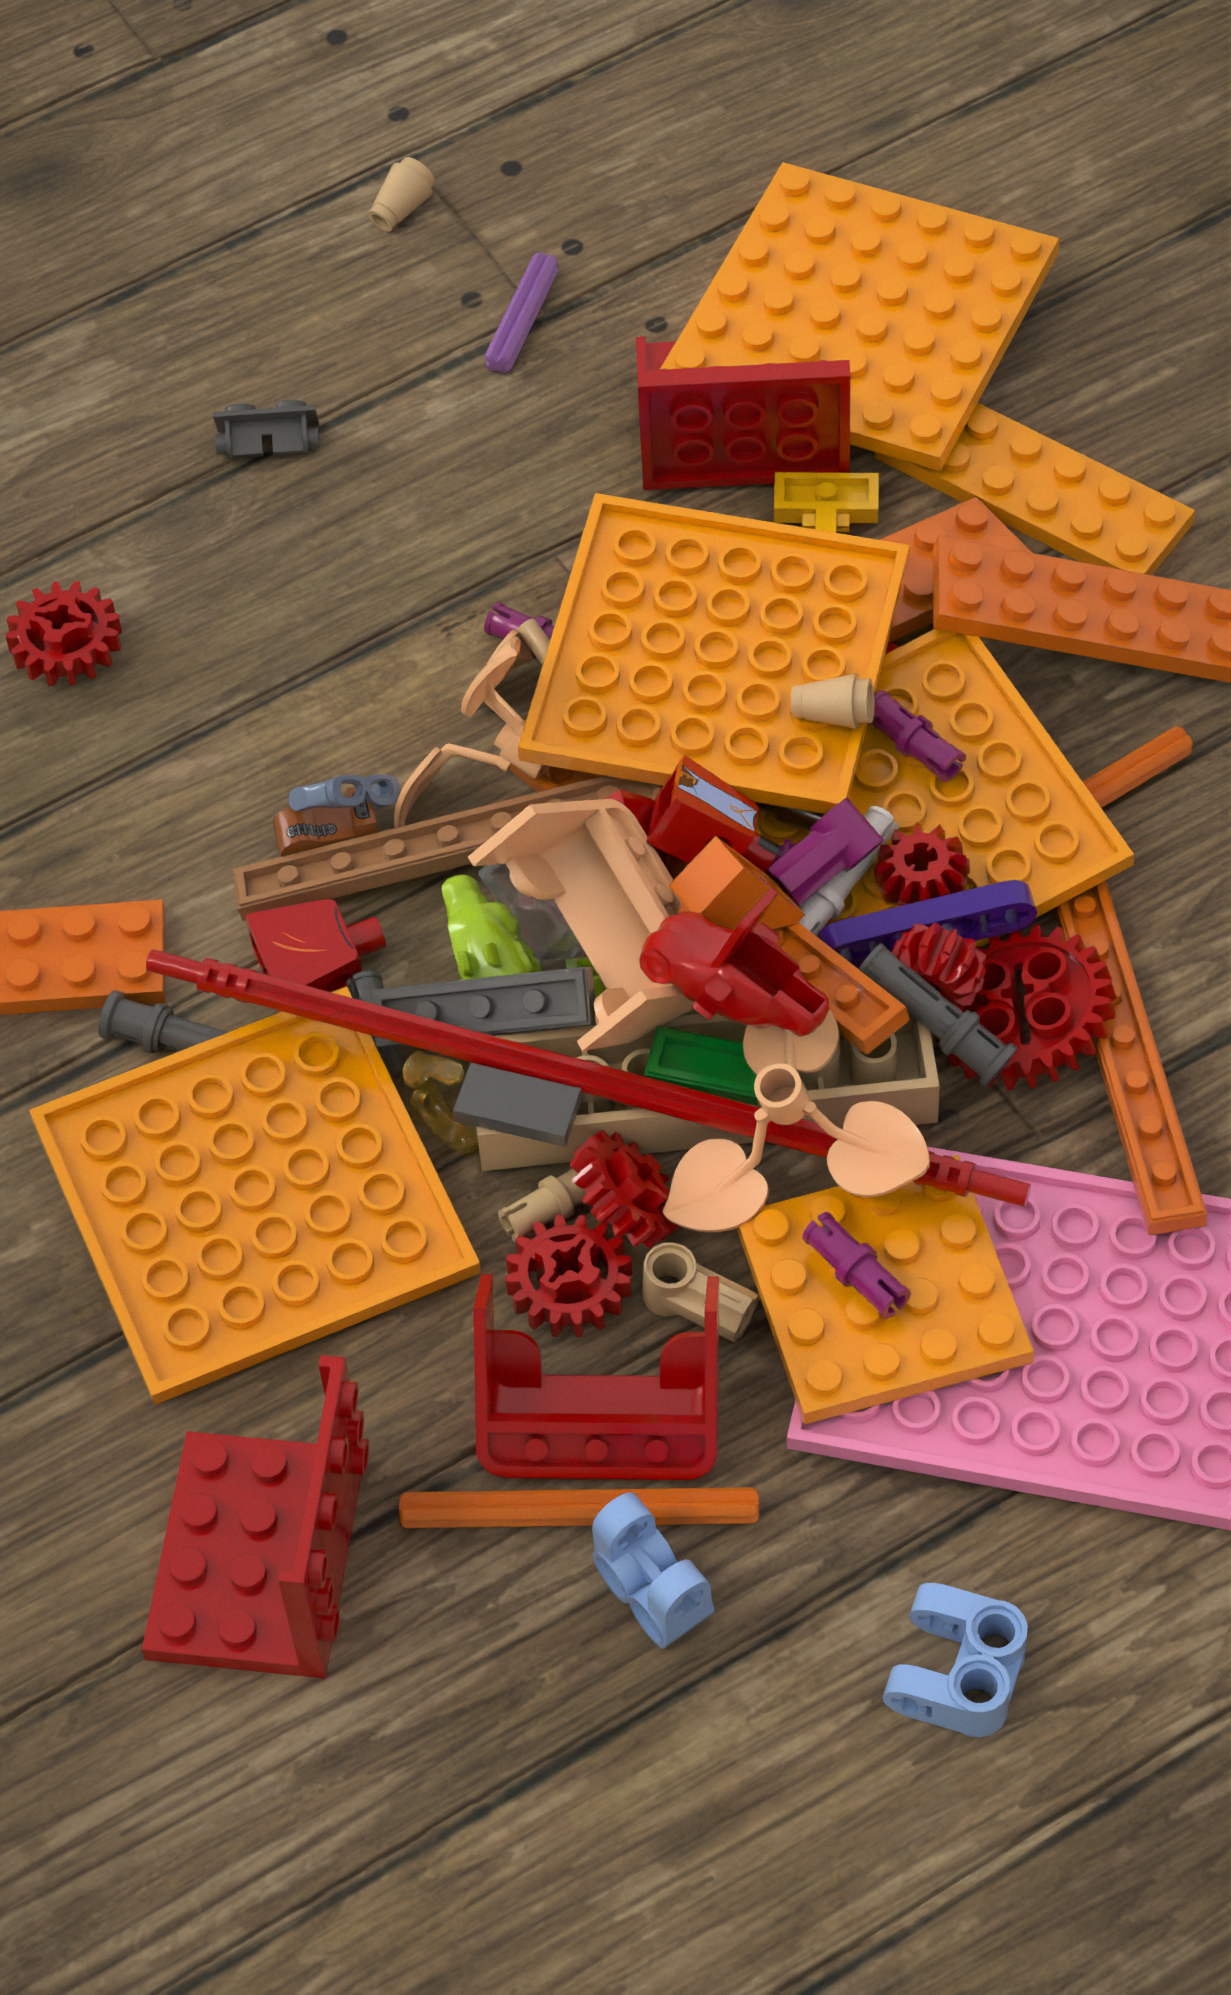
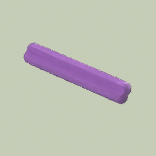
M538 252L532 257L486 351V366L489 370H497L505 374L512 369L558 273V267L556 266L558 261L553 255L547 256L542 252Z

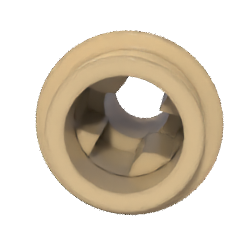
M405 157L400 163H394L372 208L368 212L370 220L380 229L387 232L392 231L396 225L432 195L431 187L435 183V178L431 171L421 162L410 157Z
M858 673L805 683L804 685H793L791 711L793 718H804L805 720L855 729L859 728L860 723H872L875 696L871 678L860 679Z

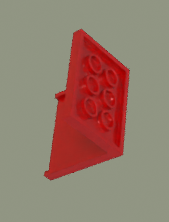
M646 336L635 337L643 490L775 483V472L850 473L851 374L849 360L660 369L676 341L646 343Z
M320 1355L319 1371L325 1401L317 1444L186 1431L142 1646L145 1660L326 1679L332 1642L336 1641L339 1630V1602L362 1475L366 1474L369 1461V1439L362 1438L364 1412L357 1410L358 1382L349 1380L345 1357Z

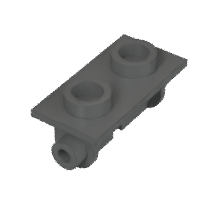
M300 400L281 401L276 404V408L256 409L251 404H233L227 406L225 411L213 412V419L218 432H225V434L215 435L217 455L227 454L228 459L264 456L263 438L272 437L274 456L309 454L310 448L320 447L318 427L309 428V426H319L315 405L306 406V403Z

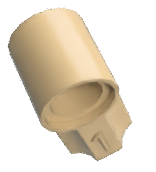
M670 1242L654 1246L647 1253L643 1266L642 1300L646 1307L653 1313L664 1317L680 1315L705 1328L704 1311L707 1276H719V1335L732 1342L741 1338L758 1305L759 1294L697 1264L692 1252L683 1245ZM673 1276L680 1281L668 1284L661 1282L657 1278Z

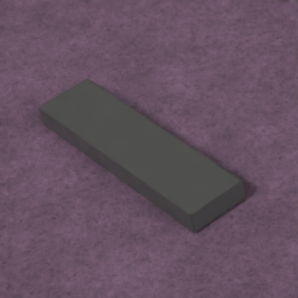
M592 967L371 990L373 1004L488 1035L596 1024L594 1019L595 993ZM375 1037L376 1047L403 1045L398 1042Z

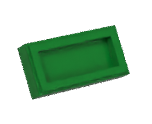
M657 1026L644 1073L645 1077L750 1105H758V1099L754 1091L757 1075L747 1064L742 1042Z

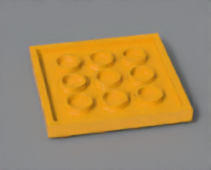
M958 1154V1155H954V1156H950V1157H954L955 1160L961 1161V1160H960V1157H959V1154ZM911 1181L886 1195L860 1197L844 1191L840 1186L765 1205L750 1222L736 1228L804 1425L1033 1363L1034 1350L973 1193L969 1192L967 1197L955 1195L954 1192L936 1190L935 1187L921 1186ZM830 1212L835 1220L860 1244L868 1243L877 1252V1261L903 1286L910 1289L911 1296L901 1310L893 1303L890 1305L895 1310L894 1316L884 1319L878 1313V1310L853 1286L844 1287L836 1279V1270L811 1245H807L803 1241V1233L812 1220L820 1228L823 1226L818 1220V1215Z

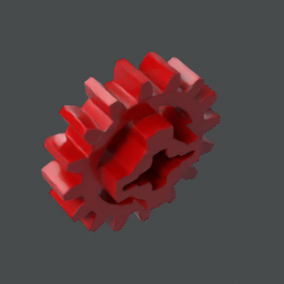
M74 581L69 590H62L58 582H53L51 593L44 594L37 588L33 589L34 601L28 603L18 600L16 603L18 615L7 617L6 621L9 632L5 634L9 653H12L16 668L26 667L28 678L32 681L42 673L45 674L48 686H54L59 677H66L70 686L76 685L77 675L84 673L90 679L95 678L94 666L100 664L110 667L112 665L110 651H120L121 649L119 635L122 634L119 614L115 613L112 599L102 600L99 588L97 587L82 593L81 585L78 581Z
M600 1130L596 1135L592 1134L573 1151L575 1158L570 1161V1167L578 1173L572 1179L573 1183L585 1190L586 1195L582 1198L584 1204L593 1206L590 1212L602 1225L612 1224L616 1237L620 1238L625 1233L633 1246L638 1247L643 1242L648 1249H651L657 1243L660 1244L679 1227V1225L669 1221L663 1214V1209L670 1193L665 1183L670 1179L667 1175L659 1172L662 1167L649 1153L645 1156L640 1155L637 1143L633 1141L627 1146L620 1133L615 1132L609 1136L604 1130Z
M562 1214L555 1215V1227L548 1230L539 1221L533 1223L534 1238L531 1240L519 1235L515 1239L517 1254H508L506 1257L508 1273L505 1276L507 1295H512L515 1313L518 1315L528 1312L529 1326L534 1330L545 1321L549 1322L553 1337L559 1336L563 1326H571L576 1338L582 1337L583 1324L591 1322L599 1330L604 1329V1313L607 1311L610 1314L620 1316L623 1312L621 1297H629L632 1292L631 1278L629 1277L632 1275L631 1256L625 1255L622 1237H615L609 1240L608 1224L602 1225L600 1223L593 1230L588 1229L586 1215L582 1214L576 1219L574 1225H566ZM600 1260L608 1271L606 1280L601 1278V1271L597 1267V1263ZM532 1271L537 1273V1279L540 1282L538 1291L535 1290L530 1281Z

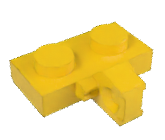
M775 472L774 523H802L804 528L834 533L849 532L850 523H878L879 473Z

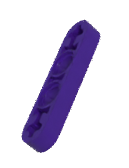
M1010 880L840 920L824 927L817 937L859 969L868 955L880 943L892 952L896 941L900 940L903 932L910 931L915 923L930 927L935 922L945 930L952 931L957 929V934L961 937L977 941L1025 928L1036 918L1037 909L1029 885L1023 881Z

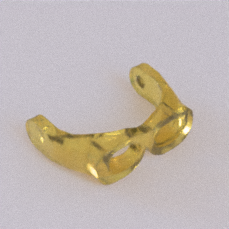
M421 1050L414 1052L406 1060L403 1067L405 1084L415 1090L410 1102L411 1113L414 1119L422 1122L443 1142L458 1152L471 1153L479 1147L477 1134L463 1126L460 1122L454 1121L452 1112L433 1081L434 1078L446 1085H455L461 1082L464 1078L462 1065L451 1059L430 1055ZM429 1093L431 1101L428 1107L425 1108L424 1098Z

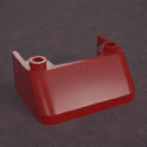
M481 1274L473 1307L476 1454L482 1467L489 1473L504 1478L692 1480L708 1473L716 1461L718 1444L719 1276H707L704 1311L705 1332H684L670 1338L661 1351L660 1376L542 1374L541 1350L531 1336L517 1330H494L493 1274Z

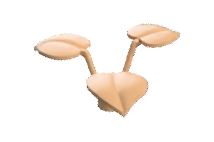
M512 630L498 645L486 666L470 684L461 705L462 714L470 718L484 701L506 722L494 742V745L501 749L500 756L450 743L446 744L441 750L435 747L409 776L399 794L394 811L395 828L405 826L406 817L416 799L437 775L444 763L454 756L496 765L505 772L513 764L535 780H538L549 767L547 765L519 761L518 745L526 720H523L494 689L514 669L533 660L530 648L517 630Z
M830 1009L824 1022L813 1033L803 1037L796 1036L791 1031L782 1030L776 1026L758 1029L747 1025L743 1039V1051L747 1064L757 1075L754 1091L762 1106L754 1114L757 1124L751 1155L749 1158H746L743 1149L737 1143L727 1139H708L692 1147L683 1156L674 1172L663 1214L672 1223L698 1232L729 1231L750 1222L764 1207L769 1196L767 1181L754 1168L762 1159L767 1125L770 1121L781 1125H789L799 1121L806 1115L812 1118L827 1134L838 1139L828 1151L827 1165L829 1172L836 1184L844 1191L860 1197L886 1195L921 1177L930 1166L929 1151L916 1125L902 1111L889 1104L867 1101L853 1105L848 1110L843 1129H841L822 1114L814 1102L810 1101L809 1094L798 1072L812 1073L820 1070L831 1060L839 1044V1028Z

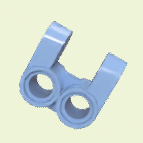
M635 1493L622 1494L604 1506L595 1517L592 1525L594 1542L592 1557L595 1566L604 1582L616 1597L623 1603L630 1604L635 1618L648 1637L660 1648H666L714 1614L711 1585L691 1560L676 1561L668 1543L656 1529L654 1516Z
M924 1583L920 1585L909 1615L911 1622L927 1633L961 1643L960 1650L949 1676L913 1665L899 1664L893 1666L882 1697L883 1702L890 1709L901 1715L960 1732L970 1737L981 1738L992 1735L1002 1728L1007 1719L1012 1693L1019 1671L1024 1664L1028 1629L1025 1616L1016 1606L1006 1601L992 1599L938 1583ZM989 1635H1000L1010 1643L1004 1647L994 1648L984 1644L982 1639ZM973 1689H980L988 1692L993 1698L988 1702L974 1703L963 1694Z

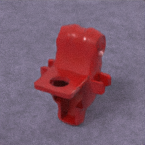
M772 887L744 916L735 930L719 926L700 913L692 911L679 912L666 917L661 922L658 930L651 933L642 946L639 963L644 974L654 983L677 986L689 1001L694 1002L691 1007L708 1020H711L717 1013L740 1024L750 1025L758 1029L776 1026L782 1030H789L796 1036L803 1037L813 1033L824 1022L829 1011L828 997L802 977L798 963L775 943L780 936L764 923H761L754 930L779 893Z

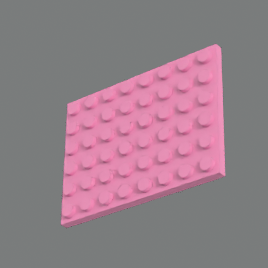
M927 1147L928 1151L940 1156L959 1154L962 1162L969 1161L975 1163L976 1170L1031 1184L1029 1198L1025 1207L974 1194L1034 1350L1033 1363L806 1425L802 1421L795 1400L787 1434V1449L1231 1531V1199L1201 1194L1207 1211L1206 1226L1148 1235L1133 1182Z

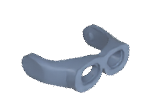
M374 774L367 777L343 775L316 784L293 788L289 794V804L294 811H304L320 807L348 808L359 805L365 798L373 806V809H379L397 802L400 794V785L396 777L386 774ZM341 784L354 785L356 788L354 796L350 798L344 797L341 794Z

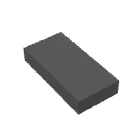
M470 1063L453 1108L454 1121L566 1147L582 1101V1091L578 1087Z

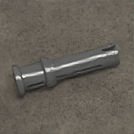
M882 943L868 955L859 967L861 972L904 1004L907 1012L913 1018L922 1023L932 1034L941 1040L938 1045L946 1056L954 1054L980 1076L979 1083L986 1088L1019 1049L1013 1043L1005 1045L981 1025V1016L975 1011L970 1012L967 1010L962 1012L958 1007L949 1002L940 992L910 967L901 962Z
M113 990L106 999L98 1026L100 1038L111 1040L114 1036L142 1044L144 1051L150 1053L161 1052L163 1049L179 1052L228 1033L174 1016L173 1010L169 1009L168 1005L157 1003L155 1007L126 999L124 992Z

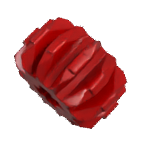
M916 822L912 829V834L908 836L895 829L891 836L892 845H880V849L877 852L879 864H876V868H874L875 883L882 887V899L886 902V905L898 903L899 906L967 890L965 878L970 874L969 859L966 858V855H963V846L958 836L946 839L945 830L940 824L930 833H924L922 826Z
M935 922L930 927L915 923L910 931L903 932L900 940H897L893 947L892 953L901 962L910 967L961 1011L964 1006L972 1005L975 996H979L985 982L983 977L987 970L984 967L987 956L981 950L975 949V940L961 937L957 934V929L952 931L945 930Z

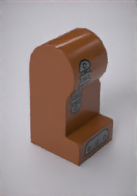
M355 787L346 788L347 798L354 796L356 792ZM365 798L359 805L348 808L320 807L304 811H294L291 807H287L278 812L273 819L280 857L378 832L373 806Z

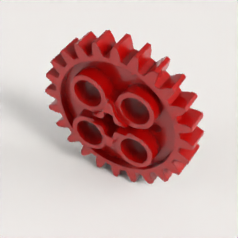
M1040 924L1034 925L1028 937H1022L1020 931L1017 930L1011 932L1009 940L1003 942L998 936L990 937V947L985 950L975 946V949L981 950L987 956L984 966L987 970L983 977L985 982L979 996H975L972 1005L964 1006L962 1012L967 1010L970 1012L975 1011L981 1016V1025L1005 1045L1013 1043L1019 1048L1002 1071L987 1086L988 1088L995 1083L999 1076L1002 1077L1006 1089L1011 1091L1016 1085L1018 1078L1022 1077L1026 1078L1031 1089L1036 1088L1038 1075L1046 1073L1053 1082H1056L1059 1079L1057 1067L1064 1064L1068 1068L1077 1071L1079 1065L1075 1055L1081 1052L1094 1056L1097 1053L1091 1037H1108L1109 1033L1104 1021L1115 1018L1116 1014L1111 1001L1117 999L1106 962H1101L1097 949L1094 946L1085 948L1083 940L1078 934L1066 941L1061 927L1055 928L1046 938L1043 935ZM1022 969V982L1027 992L1024 996V1008L1031 1032V1042L1025 1045V1031L1020 1021L1023 1017V1006L1016 981V972ZM954 1054L947 1056L952 1067L961 1065L967 1079L970 1080L978 1075Z

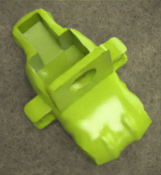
M456 875L448 878L443 883L442 895L447 908V926L459 974L462 977L461 980L542 971L539 961L535 958L533 949L521 938L520 922L506 904L488 902L487 897L481 893L478 882L471 876Z

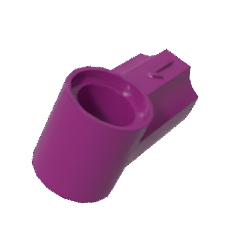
M848 797L821 817L809 829L811 833L796 846H793L767 870L768 875L783 888L798 907L841 871L844 870L847 873L858 865L884 841Z

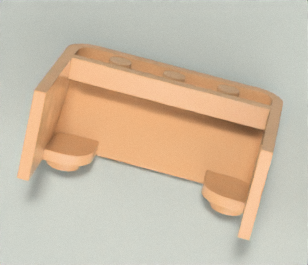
M614 799L530 804L468 856L473 866L506 864L510 870V879L513 885L523 895L539 900L554 899L607 988L594 1000L596 1026L577 1040L582 1051L632 1043L656 1030L657 1026H663L693 1010L691 1006L694 1003L689 1001L677 986L652 982L640 968L639 958L646 938L658 930L661 922L666 917L679 913L678 909L684 903L668 886L673 881V878L655 848L646 842L647 835L636 817L626 806Z

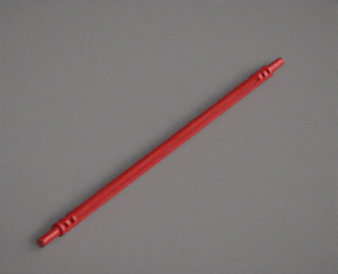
M152 949L147 957V971L194 983L198 991L216 993L217 996L224 998L231 997L239 1002L257 1004L479 1065L581 1088L583 1093L746 1137L754 1138L757 1121L754 1114L761 1107L257 973L252 969L238 968L230 963L223 964L211 958H205L203 962L155 949ZM800 1119L789 1125H781L770 1121L767 1125L765 1142L827 1158L829 1149L838 1140L827 1134L816 1122L806 1119ZM929 1151L930 1166L926 1173L913 1180L915 1184L932 1186L936 1190L944 1192H954L955 1195L967 1197L970 1192L1022 1207L1026 1206L1031 1189V1184L976 1170V1164L973 1162H962L955 1160L954 1157L936 1155Z

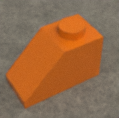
M717 836L668 885L684 903L678 909V912L692 911L700 913L713 923L735 930L744 916L771 887L779 893L754 930L761 923H764L772 930L796 924L805 916L803 911L776 881Z

